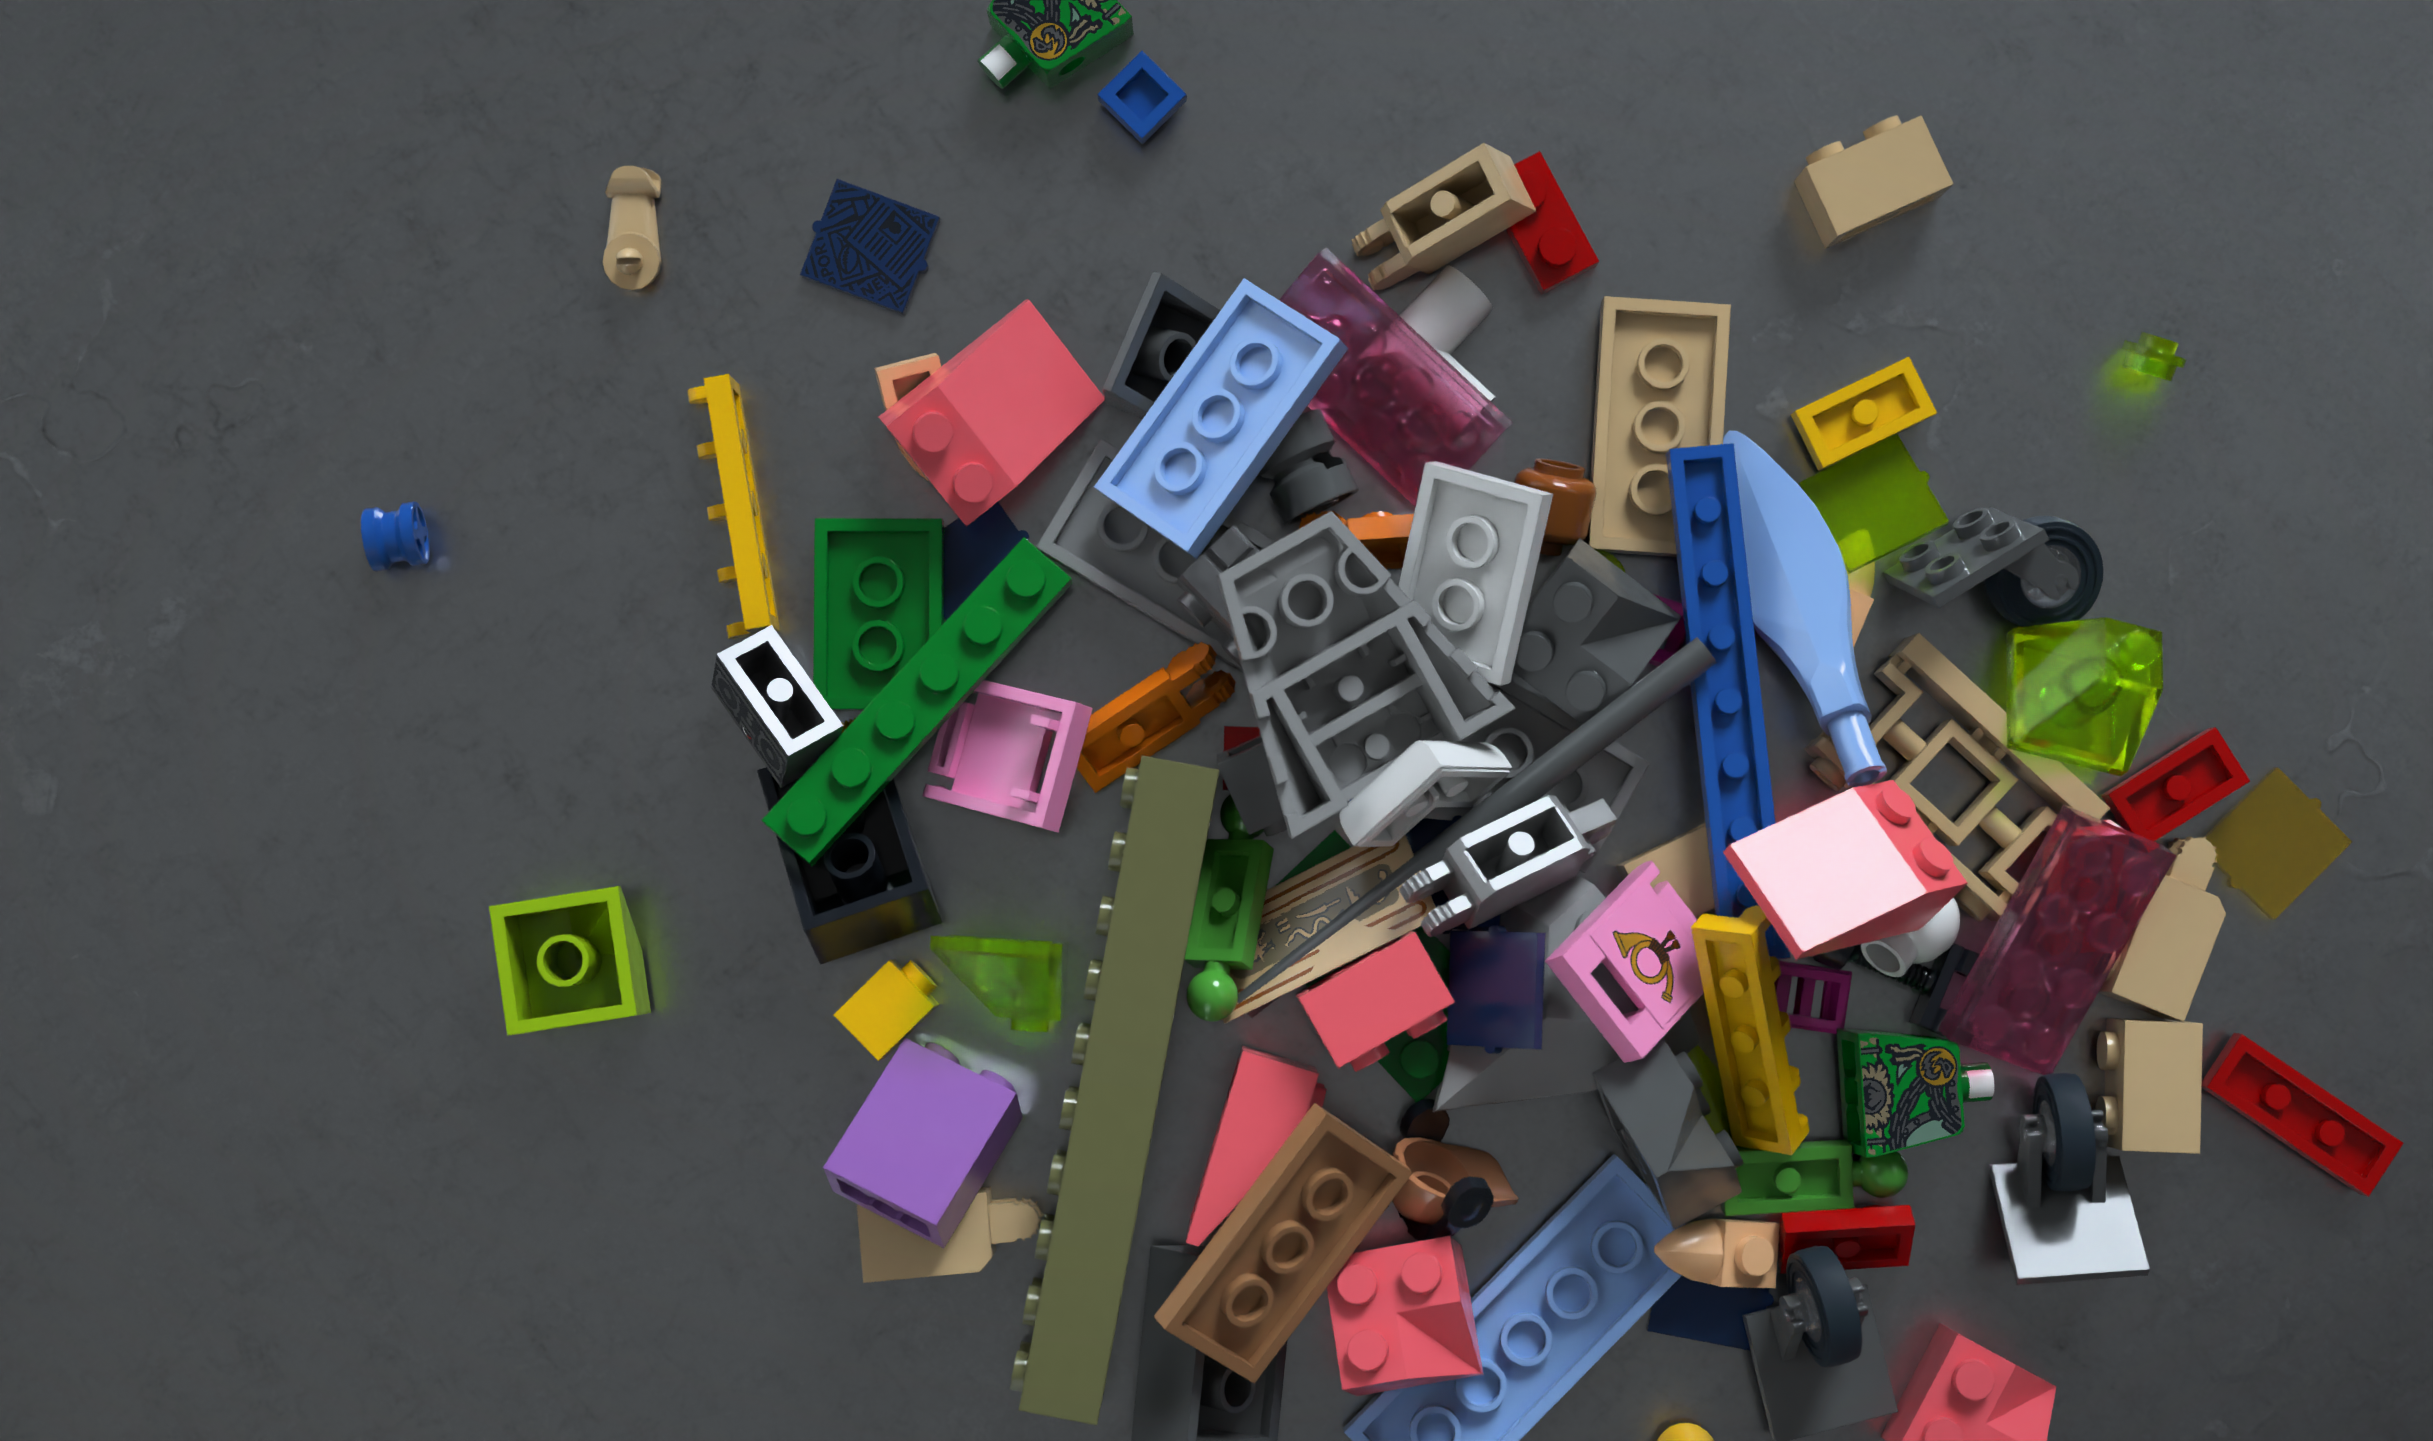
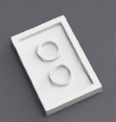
M1425 462L1398 587L1411 601L1415 600L1427 612L1436 628L1455 648H1460L1478 667L1476 669L1487 682L1499 686L1508 684L1512 678L1553 494L1441 462Z

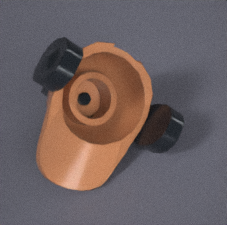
M1421 1099L1409 1107L1400 1124V1132L1403 1139L1396 1144L1392 1153L1393 1157L1401 1161L1413 1172L1392 1202L1398 1210L1400 1218H1403L1408 1228L1407 1232L1418 1241L1445 1236L1452 1237L1461 1228L1476 1226L1483 1221L1491 1207L1515 1205L1519 1200L1498 1161L1491 1154L1469 1147L1441 1143L1449 1126L1450 1118L1446 1110L1432 1112L1435 1103L1433 1099Z

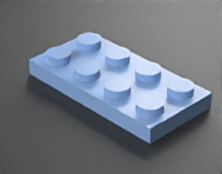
M1244 278L1095 484L1094 488L1197 559L1348 350V347L1335 335Z

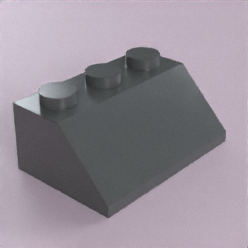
M1161 1245L1151 1246L1131 1441H1278L1287 1341L1254 1384L1164 1330L1154 1318V1315L1206 1246Z

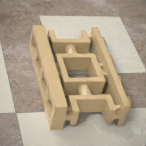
M1920 633L1904 638L1888 656L1890 659L1874 673L1897 696L1870 724L1869 728L1876 744L1881 738H1884L1907 760L1888 781L1894 780L1898 787L1910 796L1915 804L1916 812L1932 834H1937L1949 846H1959L1978 825L2001 846L1978 872L1997 890L1995 893L1953 854L1951 855L1954 865L1968 883L1954 896L1957 905L1978 922H1982L1985 917L1990 921L2005 922L2014 913L2012 908L2017 903H2021L2029 894L2006 872L2013 862L2043 830L2051 836L2053 824L2099 821L2110 807ZM1904 674L1909 675L1969 732L1967 733L1953 719L1942 721L1925 741L1919 737L1900 718L1923 694V691ZM1823 731L1804 748L1815 759L1809 767L1825 784L1835 791H1839L1843 786L1849 790L1853 787L1848 786L1846 783L1845 773L1832 739ZM1947 743L1953 746L1991 781L1954 823L1910 784ZM2001 760L2053 807L2063 819L2048 806L2037 807L2020 827L2016 826L1995 806L2019 780L1999 761Z

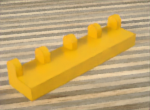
M729 374L704 378V386L690 388L687 392L690 404L708 403L714 441L702 443L696 447L698 459L717 458L724 503L707 507L709 521L727 519L734 566L717 569L719 583L737 581L744 621L734 622L726 626L728 639L752 636L771 625L777 632L780 631L740 386Z
M1759 905L1747 908L1739 918L1703 913L1691 926L1732 1140L1735 1146L1793 1155L1808 1135L1810 1129L1808 1118L1804 1114L1798 1113L1794 1092L1800 1086L1801 1079L1798 1068L1789 1065L1784 1038L1791 1030L1789 1015L1786 1012L1779 1011L1774 982L1781 975L1780 964L1776 957L1769 956L1765 931L1771 923Z

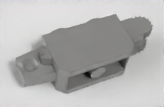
M1548 795L1459 838L1446 849L1442 861L1407 879L1399 888V892L1406 903L1409 904L1420 901L1442 889L1450 901L1445 905L1434 908L1421 921L1420 925L1428 937L1437 936L1465 923L1469 930L1575 878L1583 863L1594 856L1596 851L1592 845L1609 836L1612 831V825L1616 824L1617 818L1604 799L1569 812L1565 804L1561 805L1556 796Z

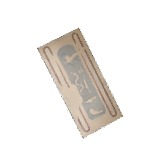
M1406 835L1393 846H1353L1268 889L1264 901L1252 970L1230 969L1229 976L1235 982L1238 994L1414 857ZM1401 884L1241 1003L1237 1002L1233 1012L1225 1019H1222L1223 1023L1226 1024L1420 927L1421 921L1424 920L1423 918L1436 908L1431 895L1415 903H1406L1399 892Z

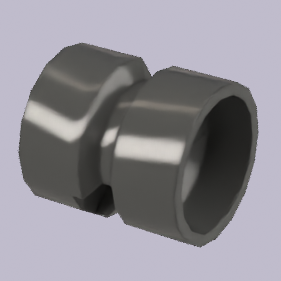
M1320 409L1311 410L1299 416L1259 472L1261 477L1273 478L1275 485L1269 494L1285 526L1300 522L1301 517L1305 518L1306 514L1311 515L1313 512L1319 514L1321 511L1341 503L1359 491L1345 459L1333 457L1330 452L1336 440Z

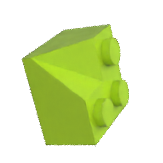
M621 886L489 906L507 1036L651 1013L642 948Z

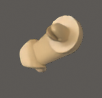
M622 166L613 171L605 191L607 198H612L607 247L604 250L602 262L604 271L612 283L623 289L637 290L651 284L660 271L661 253L654 198L660 197L661 178L659 174L647 168Z

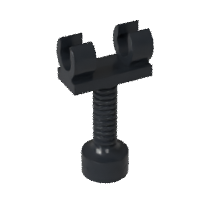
M1955 943L1935 958L1932 968L1928 969L1919 963L1912 964L1901 977H1891L1875 969L1863 956L1861 944L1813 956L1815 961L1838 971L1846 963L1855 962L1856 965L1861 964L1863 968L1867 967L1868 970H1872L1875 973L1878 972L1887 978L1890 977L1891 980H1896L1898 983L1902 982L1903 985L1908 984V987L1919 990L1921 995L1909 1022L1961 1043H1964L1972 1021L1940 1007L1953 973L1955 972L1979 983L1988 984L1997 963L1986 956L1965 949Z

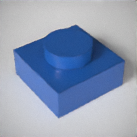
M1143 51L1097 94L1098 101L1142 144L1187 101V94Z

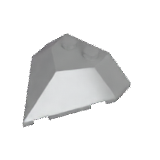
M1577 875L1575 878L1502 913L1500 925L1504 926L1507 932L1545 933L1546 960L1600 905L1605 896L1594 884ZM1544 961L1542 1050L1503 1048L1499 1054H1489L1485 1051L1484 1047L1448 1045L1447 1050L1450 1052L1442 1086L1438 1087L1432 1112L1492 1103L1500 1104L1593 1092L1598 1090L1593 1072L1620 1057ZM1601 962L1591 972V975L1619 1011L1624 1014L1639 1010ZM1689 1009L1663 1036L1674 1056L1683 1051L1686 1054L1689 1053L1700 1042Z

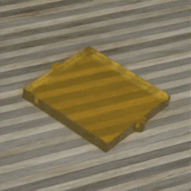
M2273 767L2204 836L2214 847H2217L2215 849L2216 854H2218L2215 857L2217 862L2214 864L2228 877V887L2232 889L2239 888L2270 920H2275L2352 843L2320 810L2321 801L2318 798H2308L2278 767Z

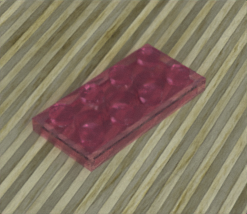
M1328 248L1320 251L1279 299V301L1341 339L1348 347V350L1308 406L1312 410L1320 409L1327 424L1415 507L1425 462L1437 461L1470 471L1513 424L1504 413Z
M2063 804L1938 1030L1948 1040L2041 1075L2052 1074L2177 855L2161 844Z

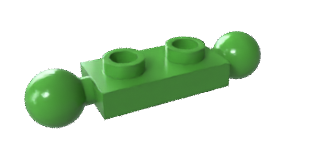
M1231 794L1226 797L1220 809L1221 823L1229 833L1228 839H1207L1184 958L1194 968H1204V971L1198 973L1190 981L1186 992V999L1194 1015L1210 1022L1225 1019L1233 1012L1237 1005L1238 990L1235 982L1229 976L1230 969L1252 970L1274 851L1266 841L1254 839L1264 832L1263 829L1250 835L1248 834Z
M1846 1139L1802 1142L1793 1155L1736 1146L1744 1163L1736 1168L1742 1193L1721 1203V1210L1725 1216L1854 1208L1853 1187L1861 1186L1865 1192L1874 1197H1892L1898 1194L1906 1185L1908 1166L1898 1151L1877 1157L1866 1158L1861 1156L1859 1160L1852 1161V1145Z

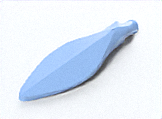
M1728 431L1723 438V444L1734 443L1754 629L1787 666L1806 694L1820 727L1832 739L1848 786L1858 787L1872 784L1884 777L1887 769L1880 758L1868 725L1871 722L1872 715L1863 695L1855 662L1849 581L1841 550L1816 505L1802 488L1750 438L1737 431Z

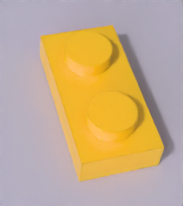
M1906 357L1794 411L1791 417L1818 471L1934 416L1937 414V411L1910 357Z

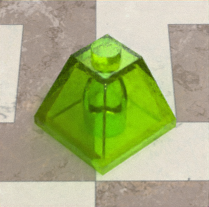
M2108 617L2018 627L2010 630L2007 633V748L2117 776L2126 774L2129 771L2163 692L2162 632Z
M946 934L931 936L930 950L996 1017L1011 1018L1010 1030L1049 1032V1020L1061 1021L1064 1019L1069 942Z

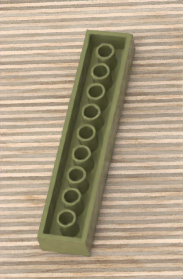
M1143 755L1141 756L1139 769L1129 767L1126 769L1120 806L1131 809L1127 833L1115 831L1108 863V870L1120 872L1115 897H1102L1096 927L1097 935L1107 936L1103 961L1097 959L1090 961L1083 999L1095 1001L1091 1024L1081 1022V1025H1078L1071 1064L1083 1066L1079 1087L1069 1086V1089L1066 1090L1060 1117L1059 1129L1070 1130V1139L1067 1151L1057 1149L1056 1155L1054 1154L1047 1187V1194L1059 1196L1055 1215L1045 1213L1044 1220L1041 1221L1034 1259L1046 1261L1043 1278L1033 1277L1032 1285H1029L1022 1320L1023 1325L1034 1326L1032 1341H1021L1020 1349L1016 1353L1010 1383V1390L1022 1392L1018 1411L1097 1425L1185 961L1200 871L1219 778L1218 769Z

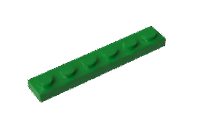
M1023 537L762 819L764 825L812 867L1072 585V578Z

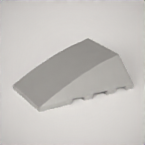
M1332 511L1217 575L1290 839L1349 806L1347 801L1360 793L1415 741H1461L1515 709L1500 691L1496 692L1476 670L1478 667L1460 648H1455L1436 628L1427 612L1415 600L1411 601L1390 578L1391 574Z

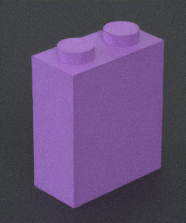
M904 1038L823 1169L833 1192L945 1248L1023 1117L1014 1086L1002 1076L989 1070H982L979 1075L959 1065L960 1062L957 1057L940 1045L929 1042L923 1047Z

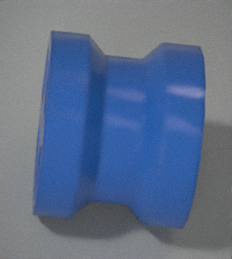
M415 501L402 503L397 511L384 512L378 507L363 510L361 515L362 542L366 558L373 571L389 570L395 562L406 561L413 566L428 563L430 556L429 535L426 520L419 503Z

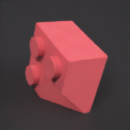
M1411 931L1374 949L1295 994L1335 1065L1340 1068L1350 1062L1355 1072L1389 1054L1390 1052L1384 1042L1406 1031L1408 1036L1415 1039L1447 1021L1448 1019L1442 1009L1455 1003L1416 932Z
M1451 1236L1352 1253L1328 1285L1327 1293L1342 1390L1355 1396L1483 1375L1462 1245Z
M1940 1323L1897 1404L1898 1412L1892 1413L1880 1437L1885 1441H2047L2057 1386Z

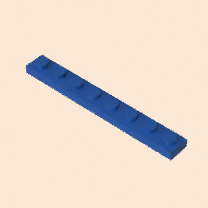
M1734 443L1669 449L1666 453L1686 645L1698 637L1717 662L1691 682L1715 915L1739 918L1747 908L1757 906L1758 903L1723 854V851L1730 844L1767 828L1776 822ZM1771 924L1765 931L1769 956L1776 957L1778 960L1790 958V950Z

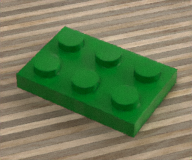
M815 518L813 684L833 711H863L944 624V520L942 518Z

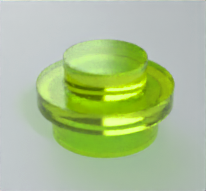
M2141 332L2138 343L2124 340L2122 346L2123 350H2127L2122 366L2168 381L2173 380L2177 366L2184 368L2187 359L2175 356L2179 343L2145 332Z

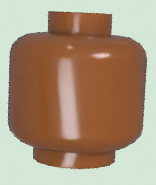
M1535 459L1534 467L1523 469L1515 477L1514 483L1553 494L1540 554L1560 556L1563 545H1575L1579 538L1584 541L1588 535L1597 493L1595 485L1587 478H1584L1585 468L1551 459Z

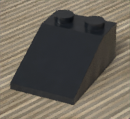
M767 767L757 770L768 811L780 801L800 778L781 788ZM895 778L891 780L812 867L776 835L803 930L820 965L943 923Z

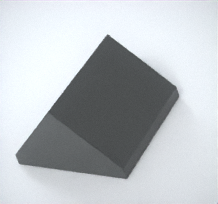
M1153 271L1102 389L1105 403L1143 419L1221 310L1164 274Z

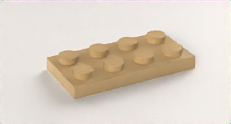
M1604 296L1601 300L1590 481L1596 487L1597 494L1587 535V544L1597 552L1677 557L1666 453L1669 449L1723 444L1731 304Z

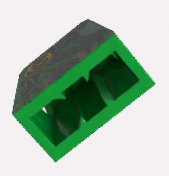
M992 0L987 8L990 25L1001 39L977 61L985 73L1001 89H1004L1027 67L1047 87H1054L1128 40L1134 34L1132 16L1117 0Z
M1836 1028L1843 1137L1852 1145V1153L1866 1158L1877 1157L1959 1135L1965 1127L1963 1103L1990 1101L1993 1098L1994 1077L1991 1067L1987 1062L1961 1064L1960 1049L1956 1041L1924 1035Z

